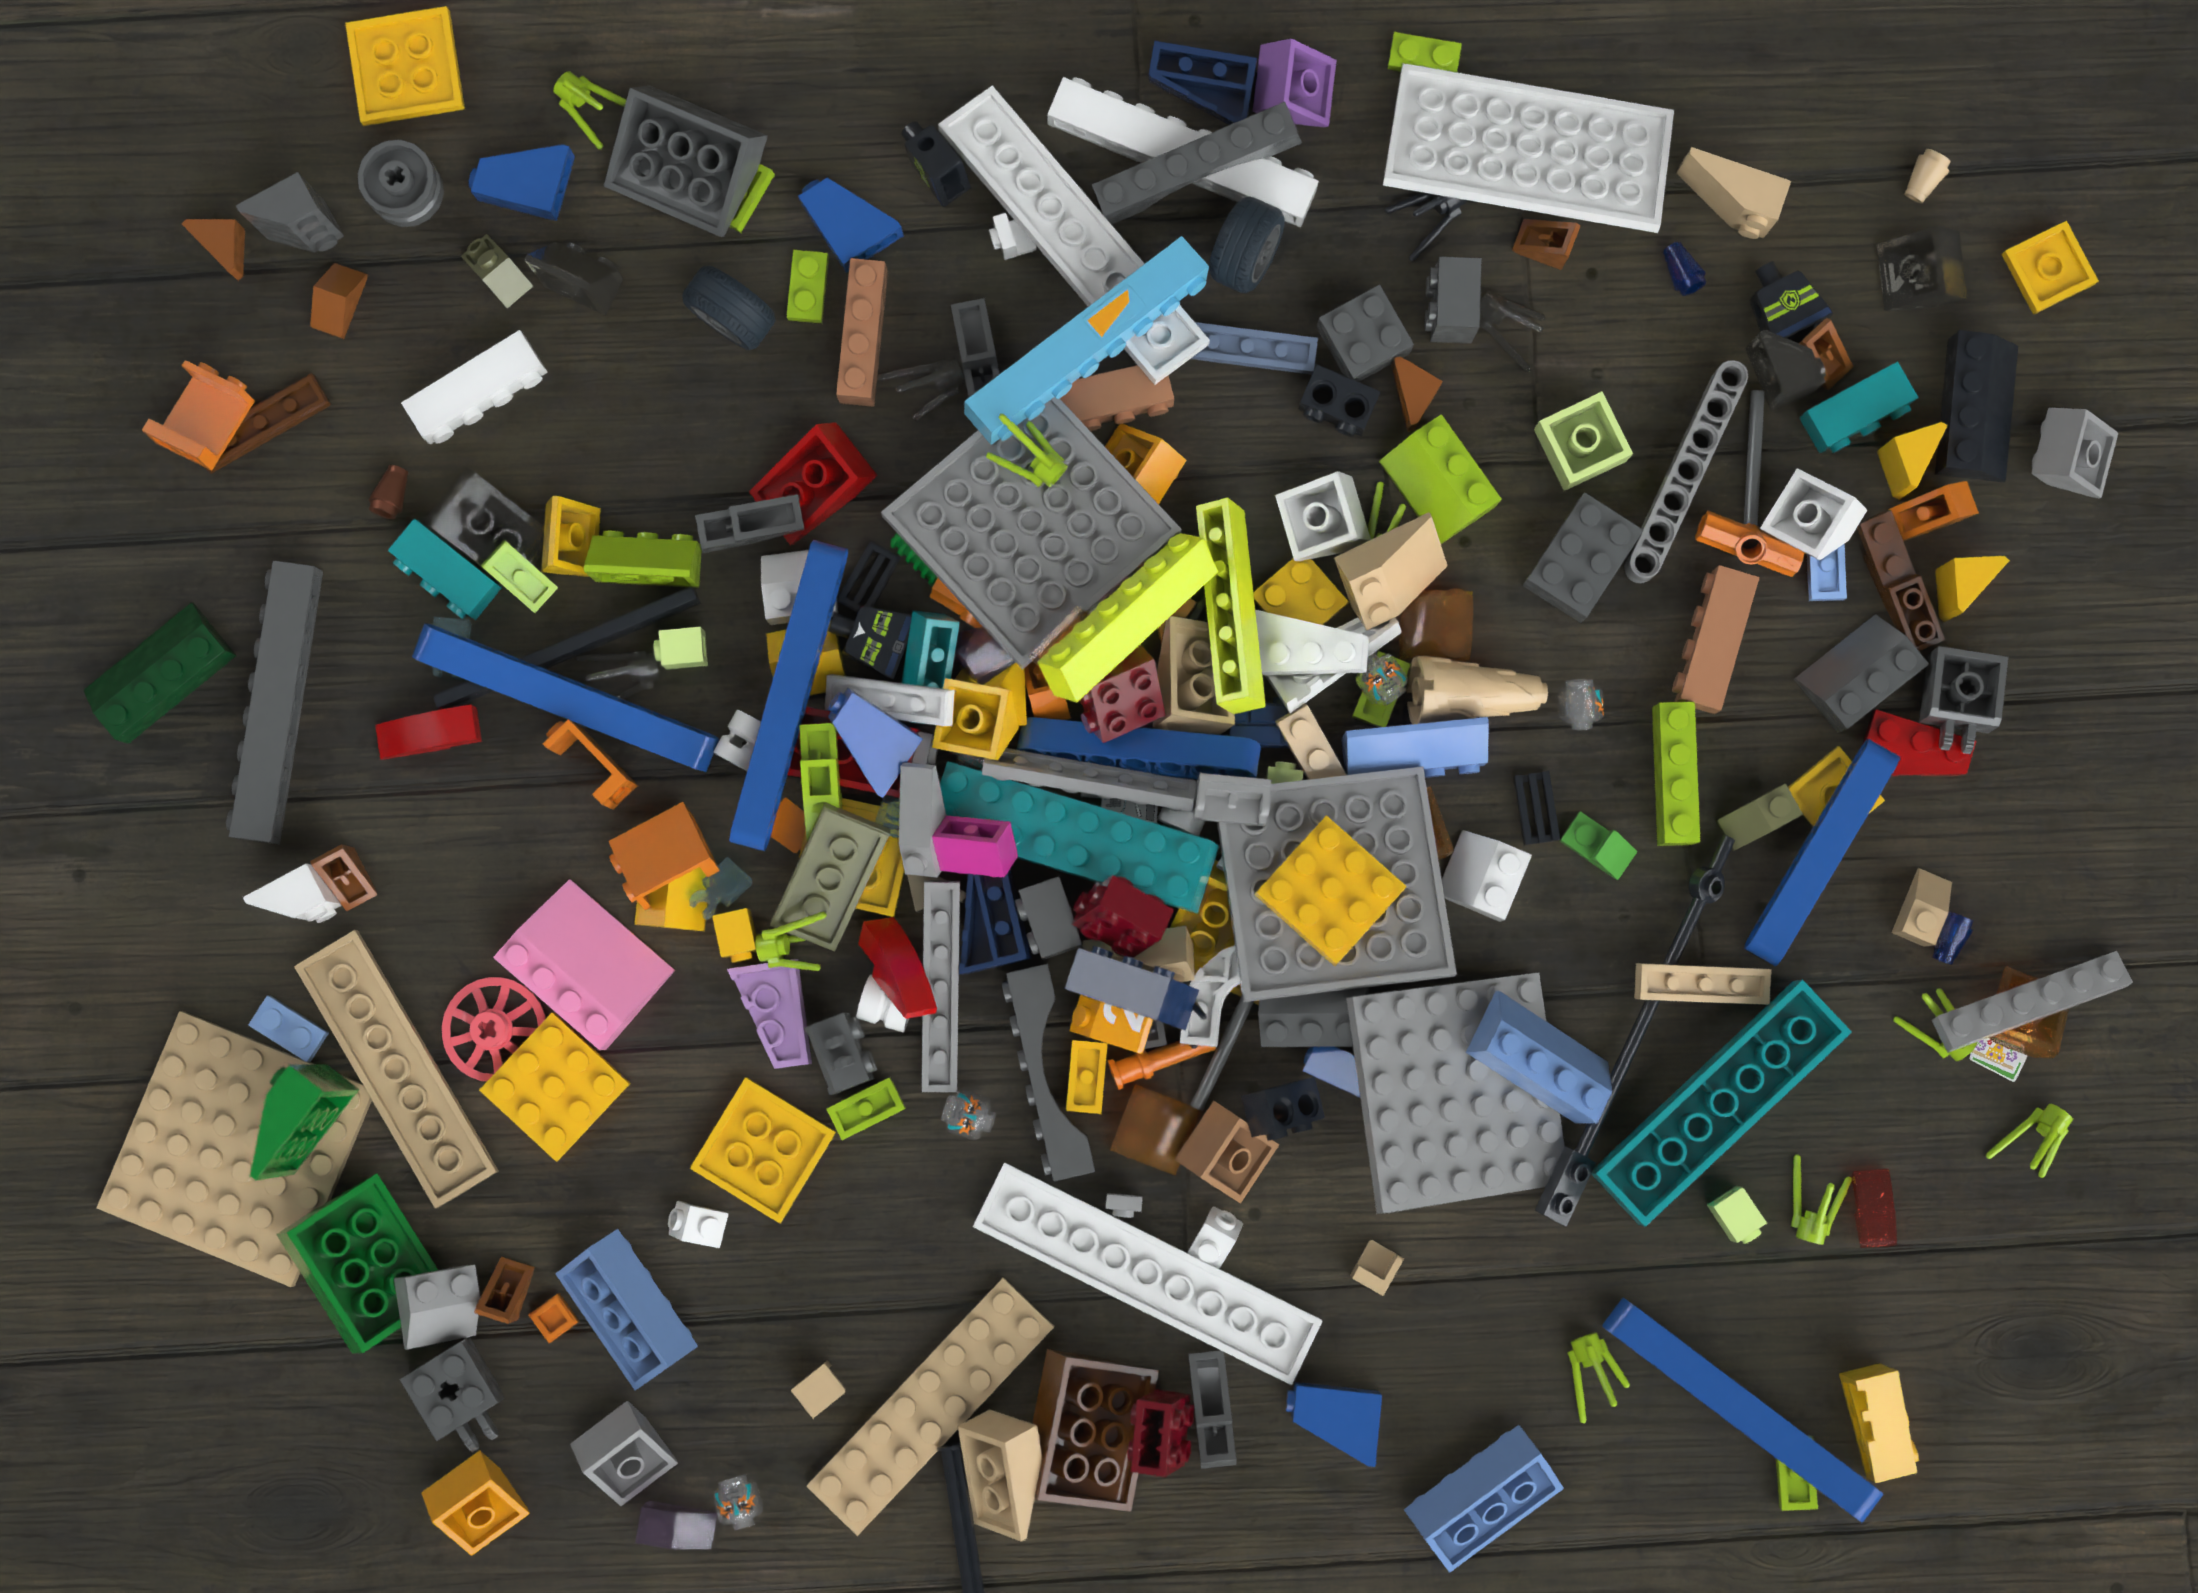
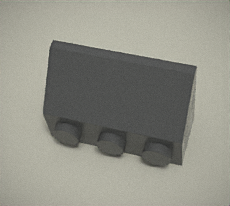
M299 172L235 205L238 211L271 241L315 253L318 250L322 252L333 248L338 243L337 240L344 237L326 201Z
M1875 614L1795 677L1794 680L1834 730L1839 733L1852 726L1929 665V663L1907 636Z
M1369 987L1259 1000L1258 1016L1261 1047L1353 1046L1346 998L1370 995Z

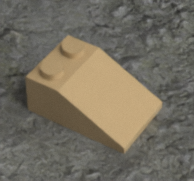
M1693 147L1690 148L1676 173L1731 228L1739 230L1738 233L1750 239L1764 238L1778 221L1791 183L1790 180Z
M1429 512L1334 557L1351 607L1366 631L1399 616L1447 567L1439 537Z
M1170 616L1166 620L1157 668L1166 716L1153 721V728L1221 735L1235 725V714L1216 704L1208 622Z
M989 1409L958 1426L974 1524L1018 1541H1023L1027 1539L1042 1462L1040 1435L1037 1425Z

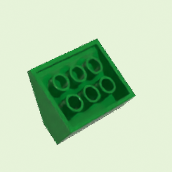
M327 1064L288 1065L287 1068L282 1066L269 1082L272 1087L265 1097L249 1176L257 1181L295 1175L360 1089Z
M377 1173L276 1234L352 1354L366 1352L401 1328L394 1278L438 1270Z

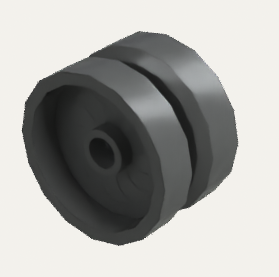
M403 140L384 141L371 148L361 161L358 170L359 189L365 201L386 222L400 227L417 226L429 220L440 208L444 196L443 179L427 154L415 144Z

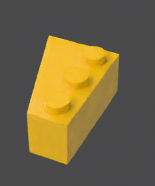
M1879 1363L1839 1373L1867 1479L1878 1483L1917 1473L1915 1462L1919 1461L1916 1446L1910 1437L1909 1419L1905 1410L1898 1370Z

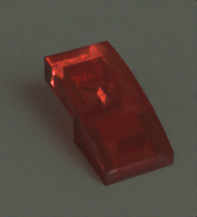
M1889 1169L1854 1171L1851 1178L1857 1207L1854 1215L1860 1248L1895 1246L1897 1244L1896 1217Z

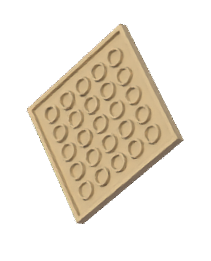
M179 1011L97 1205V1209L286 1286L294 1287L301 1272L276 1234L331 1200L372 1099L362 1083L343 1076L360 1090L295 1175L255 1181L249 1175L265 1097L272 1087L269 1082L282 1066L287 1068L288 1065L313 1063L305 1062L301 1058L187 1012Z

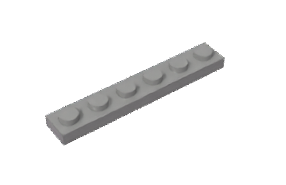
M1008 748L1005 749L999 760L985 758L982 775L992 776L994 779L1001 781L1014 780L1026 782L1035 787L1049 786L1060 788L1069 793L1083 792L1094 794L1104 799L1117 798L1128 800L1138 805L1151 804L1163 806L1172 811L1185 810L1192 812L1197 781Z
M924 880L923 968L931 986L937 1010L935 1014L923 1016L922 1092H957L960 881Z
M2115 951L1938 1015L1932 1022L1948 1053L2120 990L2132 984L2133 981L2118 952Z

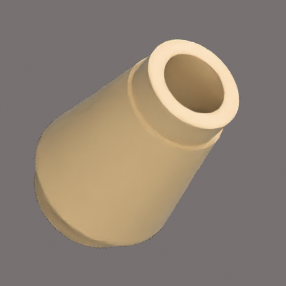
M1926 149L1923 155H1918L1907 190L1904 193L1905 196L1922 204L1949 172L1948 166L1951 161L1944 155L1931 149Z

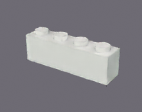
M519 330L401 402L422 438L429 444L433 442L438 444L448 440L454 434L453 430L461 425H471L483 417L482 412L490 407H500L508 403L513 398L512 394L521 388L529 389L541 382V376L546 374L547 370L527 338Z

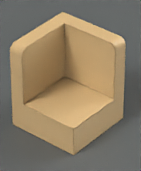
M1370 1240L1352 1270L1350 1277L1384 1296L1404 1258L1377 1242Z
M828 1360L791 1390L812 1418L816 1417L846 1391L845 1387L830 1370L832 1365Z

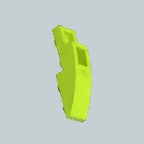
M832 723L800 725L802 758L800 765L807 840L825 802L842 809L837 730Z

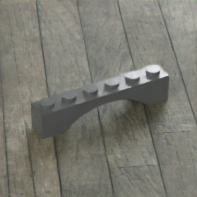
M1282 102L1094 183L1092 186L1104 217L1112 225L1144 211L1165 196L1199 179L1239 164L1271 157L1301 144L1302 141L1286 103Z
M1045 964L1006 973L1008 981L1001 983L1006 1003L1013 1001L1016 1014L1009 1018L1013 1036H1021L1023 1050L1017 1051L1021 1071L1028 1070L1031 1084L1025 1085L1029 1106L1036 1105L1039 1119L1033 1120L1037 1141L1044 1139L1047 1153L1041 1155L1045 1176L1052 1174L1053 1181L1093 1173L1095 1172L1088 1136L1075 1127L1060 1110L1050 1092L1044 1074L1042 1059L1043 1033L1048 1015L1056 1000L1049 966Z

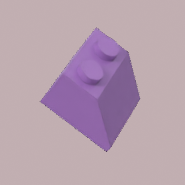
M1293 39L1262 44L1260 46L1253 112L1259 113L1285 102L1295 124L1329 127L1336 60Z

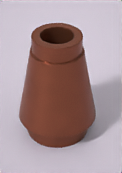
M395 465L388 466L387 471L368 499L371 503L369 510L372 513L383 518L395 519L397 513L402 512L408 471Z

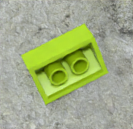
M1442 414L1415 431L1379 461L1416 515L1420 517L1428 512L1431 514L1440 544H1443L1490 512L1502 500Z
M603 531V536H592L584 564V572L595 582L699 588L702 549L698 541H693V536L674 534L672 535V540L658 539L659 535L655 533L640 532L637 534V538L624 537V533L619 531Z

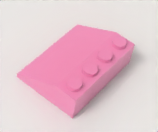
M571 879L551 896L493 957L599 1050H607L675 971L674 968Z

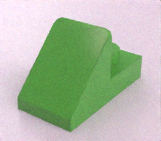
M1581 811L1578 812L1559 840L1615 880H1619L1638 852L1614 829L1611 831L1607 830Z

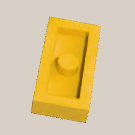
M1072 1040L1066 1111L1101 1114L1108 1043Z

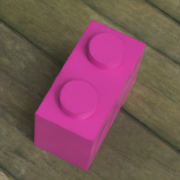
M946 815L932 835L940 871L1005 877L1018 857L1011 822Z

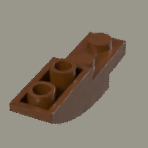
M1885 510L1860 521L1857 530L1866 551L1863 557L1896 629L1907 636L1918 651L1944 641L1945 638L1922 577L1915 574L1892 510Z

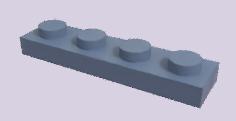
M1195 322L1210 341L1207 347L1191 358L1193 360L1311 375L1314 372L1318 338Z

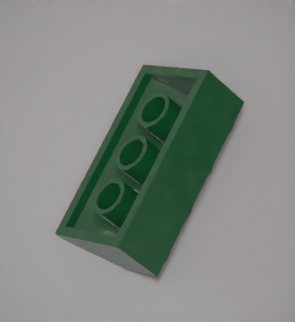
M191 602L83 691L92 712L111 736L117 741L129 744L237 655L198 607Z

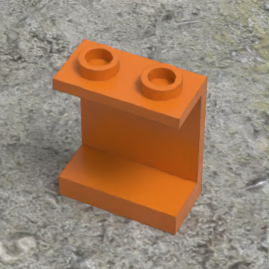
M185 360L182 367L192 376L189 384L164 424L161 425L148 419L142 431L156 444L212 471L255 400L245 391L247 386L232 376H228L227 379L218 376L219 372L211 366L202 362L197 366Z
M568 719L565 723L559 721L547 732L546 736L548 739L543 743L547 749L561 756L578 739L609 770L612 775L592 794L602 805L614 810L638 786L581 726Z
M684 802L608 841L614 852L609 856L610 861L618 874L623 873L627 882L623 883L622 886L631 902L637 900L645 910L651 908L646 895L698 867L702 869L707 877L720 871L694 815Z

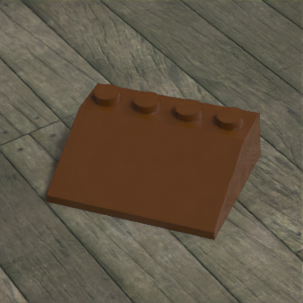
M1047 1349L1032 1424L1037 1425L1042 1454L1034 1499L1131 1512L1139 1474L1131 1472L1132 1461H1128L1127 1458L1128 1445L1130 1440L1134 1439L1135 1425H1132L1130 1420L1133 1404L1137 1403V1399L1155 1391L1159 1370L1077 1353Z

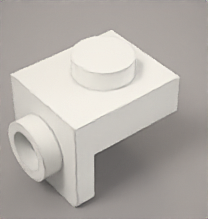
M1006 213L993 216L994 228L989 229L994 249L1001 248L1004 260L1036 250L1035 243L1015 220L1008 221Z
M677 1201L668 1219L669 1235L681 1241L720 1248L728 1213Z
M1212 1207L1205 1223L1190 1246L1188 1254L1220 1269L1235 1244L1243 1223L1230 1212Z

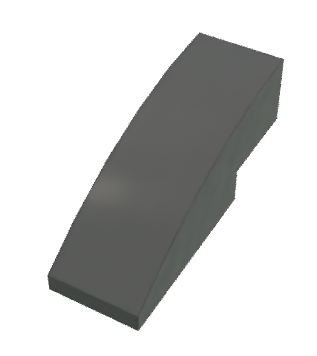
M985 298L951 305L969 397L1000 375Z
M798 494L730 506L727 510L695 515L703 553L752 544L804 530Z
M1224 1351L1189 1354L1201 1469L1236 1465Z

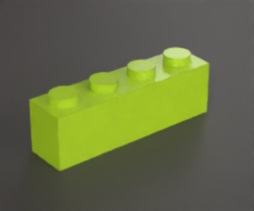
M1695 702L1658 703L1652 707L1657 846L1694 845L1700 843Z

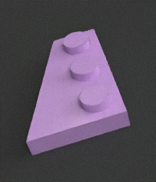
M768 963L727 969L731 979L735 981L742 995L740 998L745 1008L749 1010L757 1027L756 1031L774 1069L812 1064L809 1038L804 1029L807 1027L800 970L788 967L769 968Z

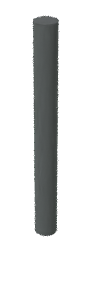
M1752 390L1750 392L1744 524L1750 523L1757 526L1765 393L1762 390Z
M1241 995L1190 1104L1192 1107L1203 1111L1254 1001L1243 1002Z

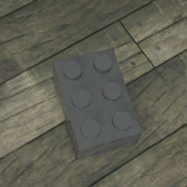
M1584 492L1522 586L1579 623H1582L1588 617L1644 530Z

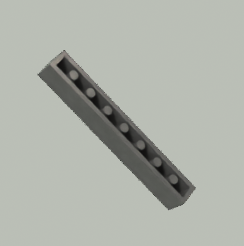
M273 561L272 569H268L265 576V588L268 590L267 601L262 604L259 620L263 626L261 638L258 637L254 645V657L257 658L255 672L250 674L248 689L252 695L250 706L245 708L243 714V725L246 727L244 741L242 740L239 743L237 758L241 763L239 775H235L232 783V794L235 796L233 810L231 809L228 812L226 820L227 830H230L229 837L278 845L281 842L323 571L315 566Z

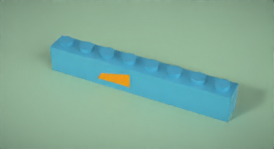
M1181 236L965 400L964 414L991 445L999 439L1002 441L1008 439L1013 433L999 420L1000 414H1004L1016 426L1026 418L1032 420L1044 410V404L1053 397L1056 399L1063 397L1072 388V383L1079 377H1089L1098 369L1100 361L1108 355L1111 358L1118 355L1125 348L1126 341L1134 335L1137 337L1144 335L1152 327L1153 321L1162 314L1164 316L1170 315L1177 309L1180 304L1179 301L1186 295L1194 296L1200 292L1207 283L1206 278L1209 266Z

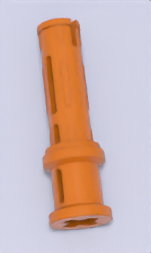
M1179 1040L1148 1052L1144 1049L1143 1054L1135 1052V1055L1118 1061L1108 1060V1065L1115 1085L1120 1090L1123 1089L1126 1083L1143 1077L1146 1080L1151 1079V1076H1154V1071L1210 1051H1215L1216 1047L1198 1045L1196 1049H1193L1189 1044H1182Z

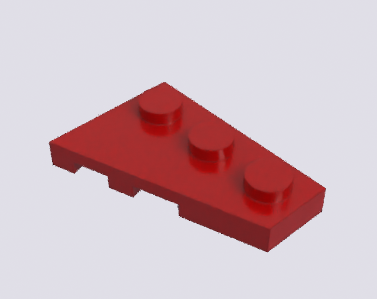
M1877 709L1872 711L1863 741L1864 743L1869 738L1900 756L1898 765L1891 776L1966 775L1976 745L1975 741L1971 754L1963 753L1960 746L1962 736L1953 734V743L1949 751L1941 750L1939 748L1940 729Z

